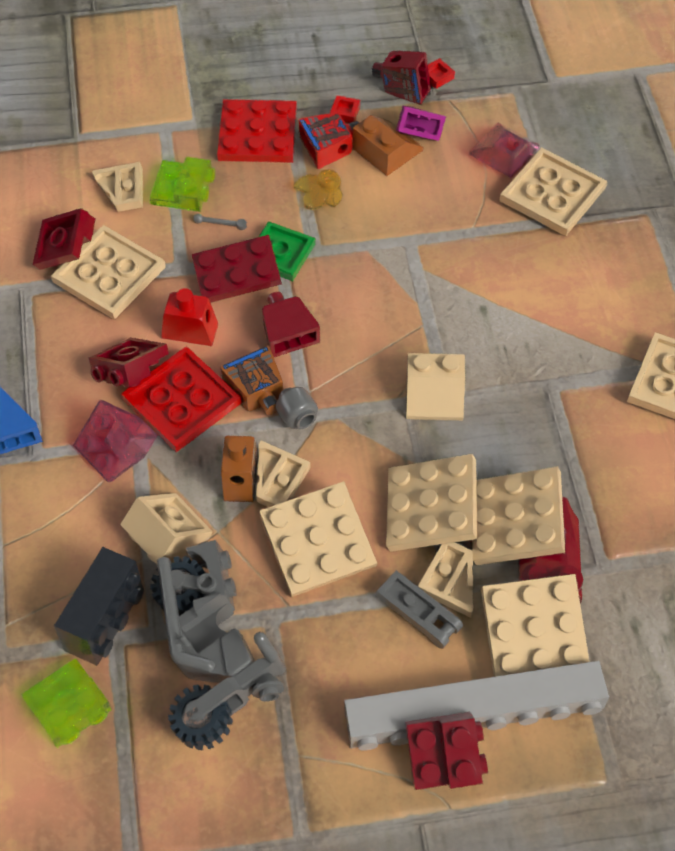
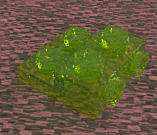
M187 156L184 163L162 160L149 197L150 204L201 212L203 202H207L209 198V184L213 183L215 179V168L212 167L211 160Z
M76 658L21 694L56 748L62 744L72 743L79 737L81 731L90 725L94 726L101 723L108 713L112 711L104 694Z

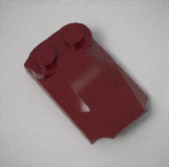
M562 497L565 553L518 559L519 581L575 574L581 604L584 579L581 573L579 519L572 510L568 499Z

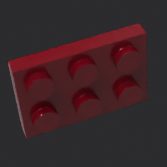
M269 235L192 254L201 296L207 297L210 303L282 285Z

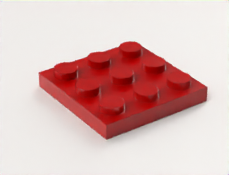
M223 99L217 151L218 161L293 163L297 101Z
M187 346L151 371V375L141 380L139 385L129 387L121 393L122 400L176 453L242 404L241 396Z

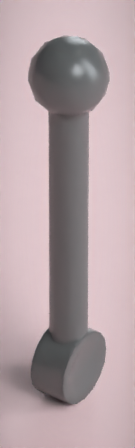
M199 213L193 217L194 222L197 224L208 222L236 226L239 230L247 228V222L244 219L231 221L203 217Z

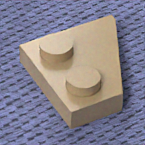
M140 162L92 171L96 182L118 212L143 207V168Z
M260 441L257 469V502L267 507H272L292 500L311 468L310 462L264 441Z
M455 542L442 544L418 585L420 589L437 602L470 618L473 614V551Z

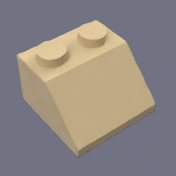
M408 353L406 419L463 421L465 354Z
M176 493L137 497L120 524L128 532L129 537L138 543L147 553V557L156 564L157 559L161 557L169 558L171 563L174 562V557L179 556L181 559L187 554L186 548L202 543L213 532Z

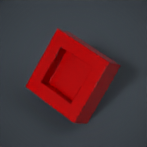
M440 58L428 64L430 85L435 89L455 79V71Z
M336 95L330 113H339L345 123L354 122L360 109V100Z

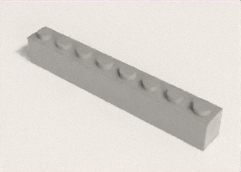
M593 661L345 700V717L350 747L359 748V750H371L376 748L378 744L391 742L392 745L408 743L405 721L470 711L475 721L481 722L482 728L487 727L488 730H498L506 727L507 724L519 722L520 725H530L536 723L541 718L551 717L552 720H562L573 713L583 712L584 715L597 714L605 708L609 694L600 662Z

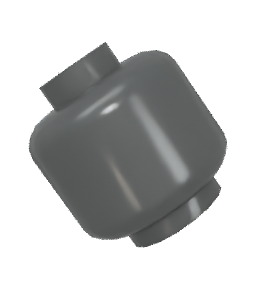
M303 387L284 389L279 394L275 406L278 415L291 429H305L311 426L316 420L318 412L317 403Z

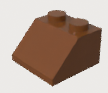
M370 115L353 127V150L386 176L423 151V146L406 133L396 131L397 126L392 122Z

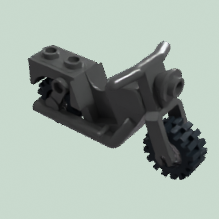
M216 540L202 542L186 548L191 559L184 556L182 561L177 556L174 557V563H171L167 557L157 559L156 571L159 575L153 574L151 580L154 584H150L153 598L164 611L169 651L173 662L189 679L219 683L212 689L208 685H204L203 689L199 684L193 685V692L187 687L182 690L185 694L183 698L179 695L174 698L178 703L177 706L171 704L169 709L173 713V715H168V720L172 724L170 726L172 731L187 747L192 749L194 746L197 750H203L204 745L208 749L214 748L212 742L215 740L218 744L224 741L220 736L222 733L228 736L230 730L227 725H232L233 719L230 716L246 706L249 701L248 697L251 694L256 698H260L263 702L277 699L279 694L284 691V684L276 676H283L287 671L283 660L265 633L257 632L254 635V642L265 657L255 661L247 642L239 630L232 629L229 632H225L218 627L219 624L234 614L233 597L237 596L234 580L232 577L229 578L228 569L232 568L230 555L227 550H222ZM203 567L208 569L209 573H205Z

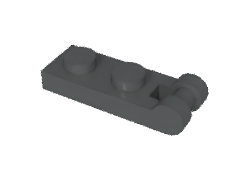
M397 570L376 591V597L429 637L431 642L440 649H443L449 643V637L453 633L457 634L463 627V623L457 616ZM437 619L444 624L440 629L433 625Z

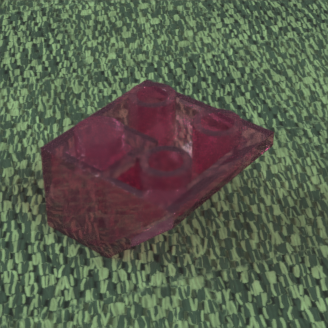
M498 122L469 151V155L511 178L539 149L540 144Z
M99 400L73 446L107 482H112L144 459L158 435L140 417L104 400Z

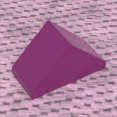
M402 106L396 131L440 141L446 116L412 106Z

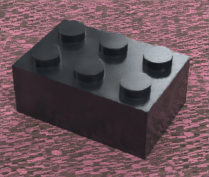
M105 547L101 548L54 624L65 652L98 666L102 657L106 658L113 647L115 635L118 630L122 631L125 628L129 619L128 613L133 605H137L141 601L144 594V588L135 560Z

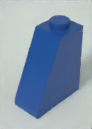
M0 387V454L43 442L37 423Z

